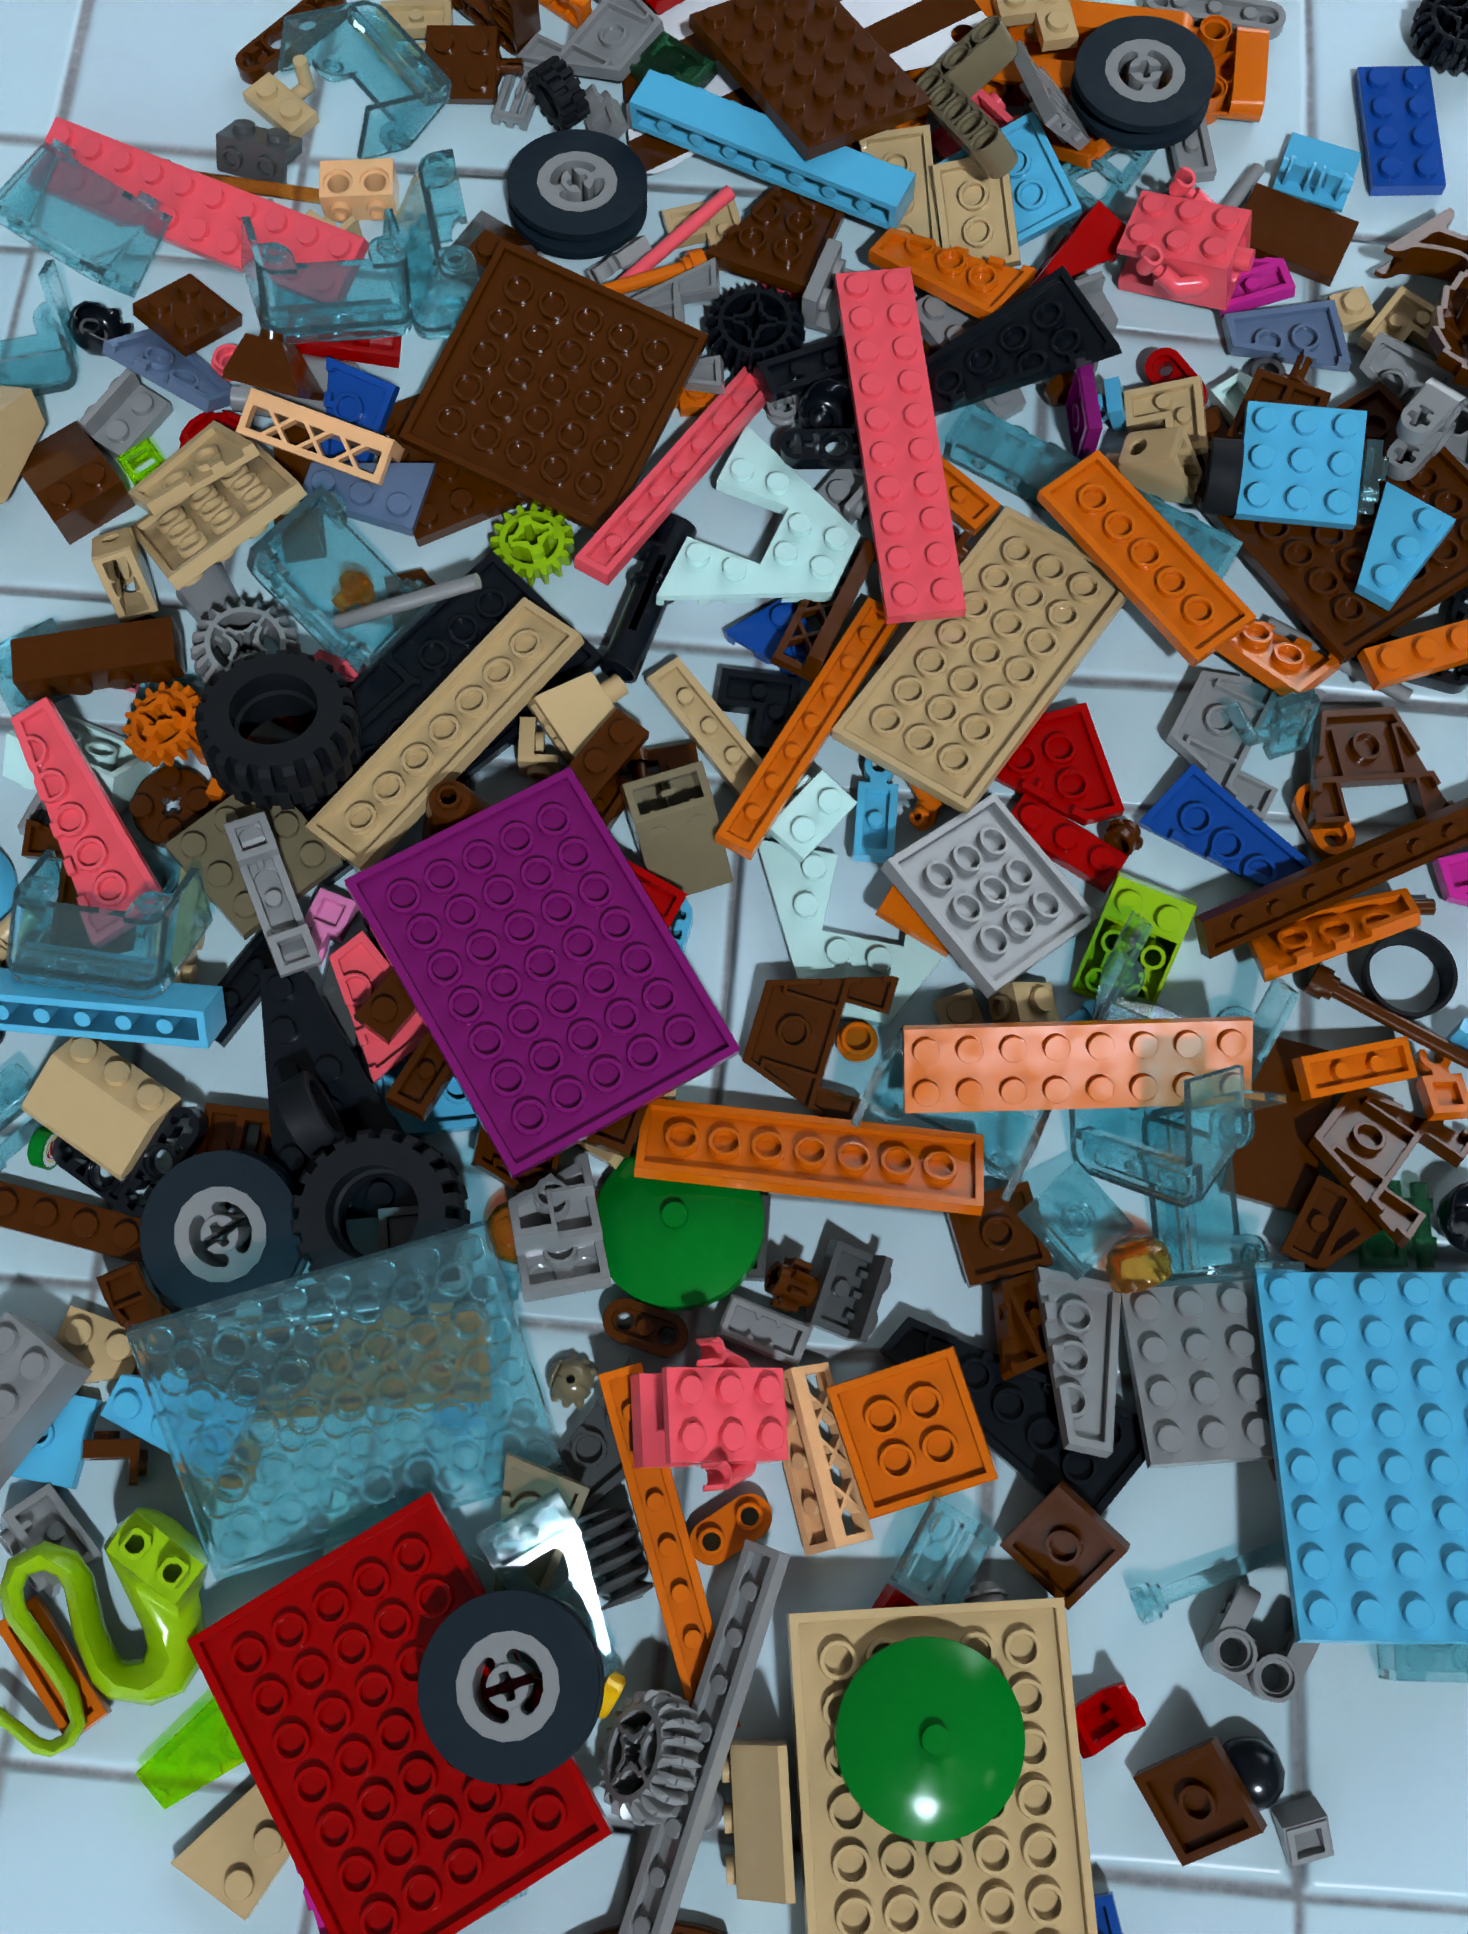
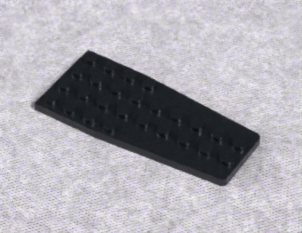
M492 551L465 575L477 573L482 582L481 589L434 602L406 627L349 687L352 691L362 730L363 742L360 745L361 755L359 761L352 765L353 772L345 782L340 780L337 782L338 789L328 796L325 794L318 796V801L306 806L305 802L295 804L294 806L310 821L523 597L571 628L573 627ZM583 638L585 643L536 695L585 673L593 672L601 664L603 656ZM527 705L467 767L456 781L464 783L519 740L520 717H535ZM342 859L343 866L321 883L332 885L354 867Z

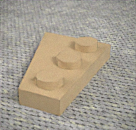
M213 420L127 493L136 505L155 516L261 454L252 441Z

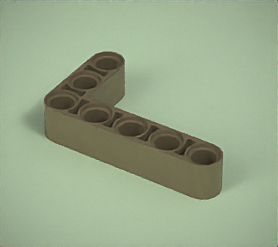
M997 15L989 16L982 20L916 82L920 89L932 100L931 105L929 104L928 107L930 109L929 114L933 120L992 179H998L1008 174L1015 167L1018 160L1017 153L999 126L971 99L974 94L1006 67L1018 52L1016 42Z

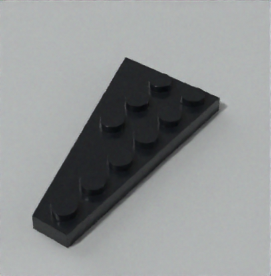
M1061 266L926 358L934 414L938 416L1122 353L1121 348L1066 268Z

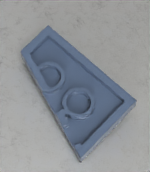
M1335 299L1226 313L1221 322L1229 355L1255 359L1271 357L1281 363L1294 364L1297 356L1303 354V363L1307 356L1313 360L1310 367L1348 372L1352 365Z
M311 463L302 486L308 495L300 500V504L314 502L317 509L413 537L436 472V464L390 463L382 487L318 463ZM378 463L358 464L361 470L374 474Z

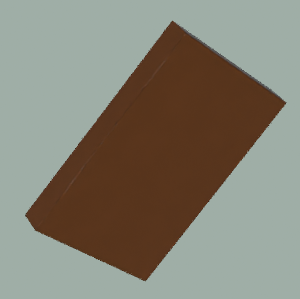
M1256 182L1244 209L1252 210L1250 248L1256 250L1255 258H1284L1289 271L1330 287L1359 222Z

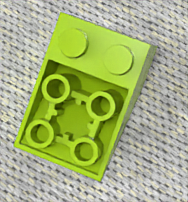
M1118 871L1070 990L1138 1018L1149 1019L1197 909L1196 901Z

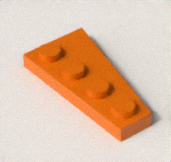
M891 227L869 249L868 261L882 269L911 267L913 285L980 320L985 319L1023 293L1034 281L1036 268L1023 265L1021 270L1005 266V259L991 255L988 260L970 256L969 249L959 246L947 249L938 247L934 239Z
M1263 620L1260 622L1254 621L1252 625L1215 651L1293 704L1338 671L1341 666L1339 664L1340 661L1331 653L1326 657L1311 650L1313 643L1297 637L1295 641H1291L1274 633L1276 626Z
M1403 888L1342 900L1249 941L1247 945L1265 983L1419 926L1421 912L1408 889Z

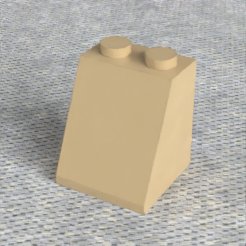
M0 385V504L7 501L46 424L31 388Z

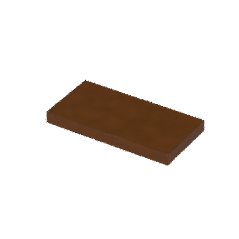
M1263 1032L1256 1034L1252 1056L1251 1104L1240 1105L1220 1191L1221 1194L1298 1215L1315 1182L1320 1160L1308 1147V1143L1329 1116L1333 1095L1302 1101L1292 1059L1328 1052L1329 1050Z

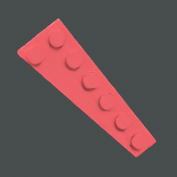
M44 697L13 716L11 721L28 768L33 773L34 784L40 801L44 802L51 821L49 825L52 834L60 845L64 856L62 861L67 875L72 878L78 895L76 899L90 938L95 946L102 948L171 905V902L53 701Z

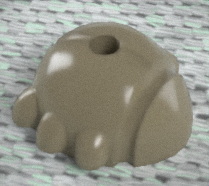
M571 1353L564 1361L560 1359L552 1363L546 1372L547 1386L552 1389L551 1401L558 1402L561 1400L564 1408H569L572 1403L577 1408H582L585 1399L588 1398L591 1394V1389L594 1388V1378L598 1374V1368L589 1367L590 1361L588 1358L578 1360L576 1353ZM574 1376L575 1381L571 1384L568 1383L567 1378Z

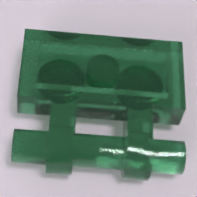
M1391 1180L1387 1188L1425 1213L1426 1217L1403 1249L1396 1245L1383 1229L1359 1245V1269H1404L1408 1267L1407 1252L1415 1253L1418 1270L1435 1269L1433 1252H1437L1438 1247L1437 1238L1432 1237L1430 1214L1434 1213L1433 1199L1428 1198L1427 1182L1409 1183L1410 1198L1402 1197L1401 1180Z

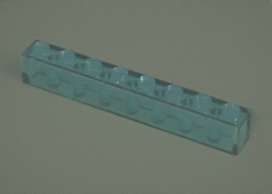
M973 404L965 407L946 436L943 457L946 460L1045 511L1047 510L1036 499L1039 490L1083 460L1063 451L1055 443L1045 442L1030 434L1022 426L1012 425L996 417L990 410L979 408ZM1136 488L1208 566L1224 580L1243 542L1235 539L1232 534L1225 530H1218L1200 521L1194 514L1182 512L1165 503L1159 496L1147 494Z

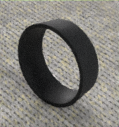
M1408 929L1376 941L1369 950L1361 970V985L1365 996L1409 1020L1419 1019L1442 1009L1453 997L1458 982L1457 966L1448 948L1431 934L1416 929ZM1389 946H1408L1422 952L1430 959L1437 970L1440 985L1438 996L1431 1007L1424 1012L1403 1011L1388 1004L1377 993L1370 977V960L1378 951Z

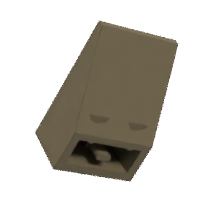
M702 760L620 786L621 796L645 870L687 893V896L733 882L726 848L714 842L720 823Z

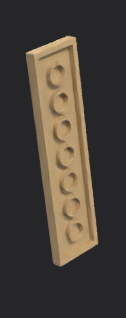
M523 597L305 825V828L359 872L377 864L426 812L431 790L442 781L456 780L585 643L581 634Z

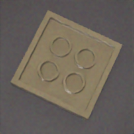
M232 794L164 846L244 940H247L260 930L261 926L223 824L259 812H265L297 900L342 867L343 860L305 828L309 821L296 807L290 810H281L280 806H272V810L257 808L253 801L250 805H246L235 800Z

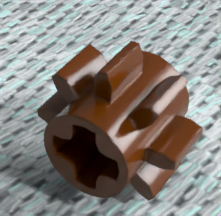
M787 1256L784 1259V1263L780 1261L775 1262L768 1270L764 1282L765 1291L773 1294L770 1305L786 1312L791 1310L795 1313L798 1312L799 1306L808 1307L815 1299L819 1287L818 1278L809 1274L813 1264L797 1257L792 1259Z

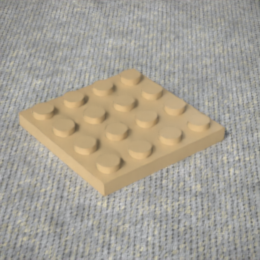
M249 439L254 443L261 455L155 516L150 513L130 527L135 538L177 591L184 586L188 587L198 582L205 570L216 562L220 563L229 559L235 553L236 547L248 538L253 539L260 536L266 531L271 521L280 515H286L294 511L299 506L300 500L308 495L300 483L255 440Z

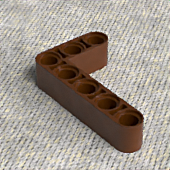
M452 0V5L476 26H498L500 30V46L514 56L541 30L538 0Z

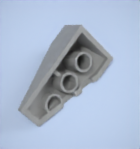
M1380 331L1359 366L1373 384L1381 381L1405 407L1431 377L1467 397L1462 411L1455 420L1457 423L1456 428L1445 444V447L1468 470V387L1453 383L1456 376L1435 364L1436 358Z

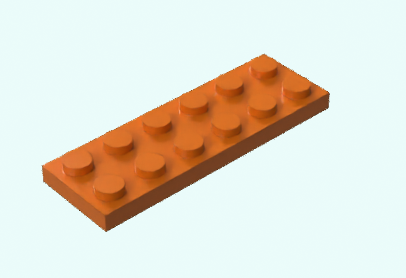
M1099 449L1039 490L1036 498L1037 501L1193 668L1253 624L1257 616Z

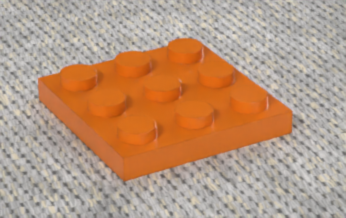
M954 1346L826 1388L869 1520L998 1479L999 1476Z

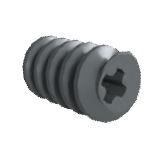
M613 1507L578 1518L576 1522L577 1524L590 1525L587 1530L580 1534V1541L595 1543L584 1554L585 1559L600 1561V1564L589 1572L590 1577L605 1578V1582L594 1590L596 1596L610 1597V1600L600 1608V1611L642 1598L644 1594L654 1587L653 1582L638 1580V1577L648 1569V1564L633 1563V1558L643 1551L642 1545H628L627 1542L638 1533L637 1527H623L622 1524L633 1515L631 1509Z

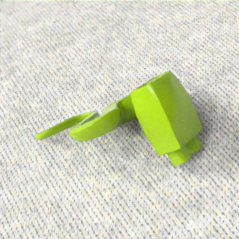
M138 1507L115 1527L103 1546L143 1630L146 1649L142 1658L127 1660L118 1654L105 1623L95 1576L78 1551L43 1541L8 1559L0 1584V1600L6 1621L44 1669L60 1693L70 1720L63 1735L48 1740L39 1737L17 1718L0 1707V1726L33 1754L52 1757L75 1746L87 1722L76 1681L60 1654L27 1608L23 1588L30 1574L45 1571L58 1578L65 1592L73 1638L92 1684L109 1700L153 1706L184 1693L200 1668L187 1640L205 1629L199 1591L207 1575L209 1558L199 1541L175 1519L158 1510Z

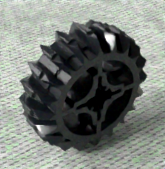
M1422 0L1420 7L1416 9L1413 16L1414 21L1410 37L1413 38L1412 48L1419 50L1418 59H1429V66L1437 65L1441 67L1442 73L1446 70H1451L1456 77L1462 71L1468 75V0Z
M760 281L756 288H749L744 282L741 291L730 287L728 297L719 295L716 305L710 306L708 318L705 322V333L709 334L706 346H708L711 356L721 355L724 362V371L732 368V373L736 376L745 366L747 367V373L753 374L756 362L802 348L806 333L804 330L805 319L803 313H799L797 301L790 302L788 291L778 295L775 284L766 290L763 289ZM758 325L755 338H752V333H754L755 326Z

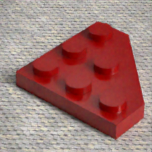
M1086 703L1043 713L994 780L1022 795L1024 793L1030 795L1057 813L1082 826L1120 817L1125 810Z

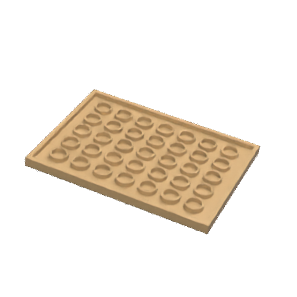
M1064 1597L788 1613L787 1628L806 1934H1098ZM906 1638H945L957 1641L979 1652L1007 1680L1017 1699L1023 1718L1025 1754L1020 1777L1012 1795L1000 1812L986 1825L967 1836L944 1842L915 1841L892 1833L876 1823L851 1797L839 1773L835 1758L833 1742L834 1719L837 1705L847 1682L856 1669L873 1653L882 1647Z

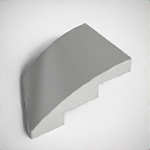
M581 1153L575 1157V1163L555 1176L552 1173L540 1179L533 1188L523 1190L508 1200L524 1303L611 1287V1278L603 1243L602 1227L588 1153Z

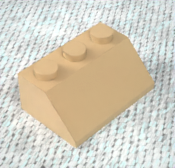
M72 1037L51 1054L21 1104V1110L121 1181L132 1171L165 1116L172 1109L181 1107V1097L100 1040Z
M786 1739L734 1740L731 1743L730 1753L727 1755L722 1771V1783H732V1803H724L723 1805L725 1834H734L735 1854H726L727 1886L736 1885L737 1899L795 1904Z

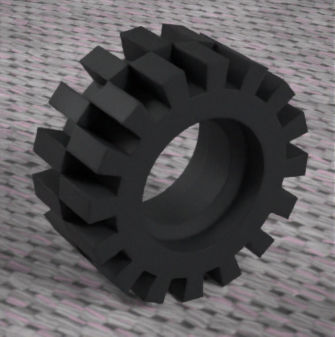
M552 56L530 70L527 80L531 85L529 87L531 94L535 95L534 101L536 105L541 107L540 112L543 117L547 116V122L551 126L554 125L557 131L568 130L588 117L590 114L588 109L589 102L584 98L586 93L579 86L581 83L579 78L573 76V69L570 66L567 68L566 61L560 60L559 56Z

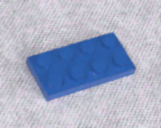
M1430 66L1358 67L1354 81L1369 196L1442 195L1446 187Z

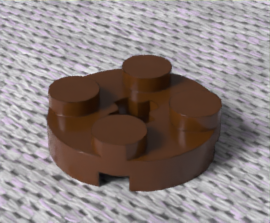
M174 766L160 768L157 773L152 774L140 784L129 803V811L133 816L135 826L149 842L158 847L165 848L164 845L213 809L214 805L205 793L208 788L207 784L191 771L177 769ZM179 800V806L182 811L178 815L171 812L165 816L166 805Z

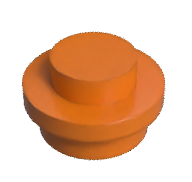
M851 1021L839 1030L836 1040L837 1049L848 1061L855 1063L865 1062L876 1053L878 1035L870 1024L863 1021Z

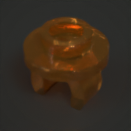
M347 570L339 578L342 590L331 601L342 613L349 606L352 607L356 603L361 606L370 605L375 600L373 583L365 574Z

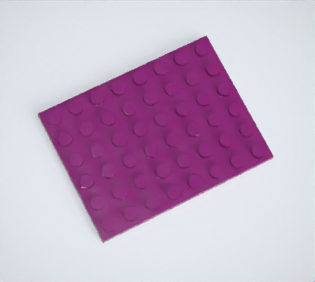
M571 767L344 880L345 886L512 1179L740 1053L739 1045Z

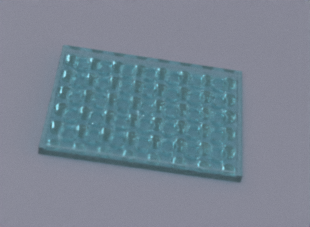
M486 1220L131 1325L125 1332L201 1543L209 1558V1565L215 1581L351 1540L429 1491L434 1492L443 1511L502 1494L506 1451L565 1475V1464Z

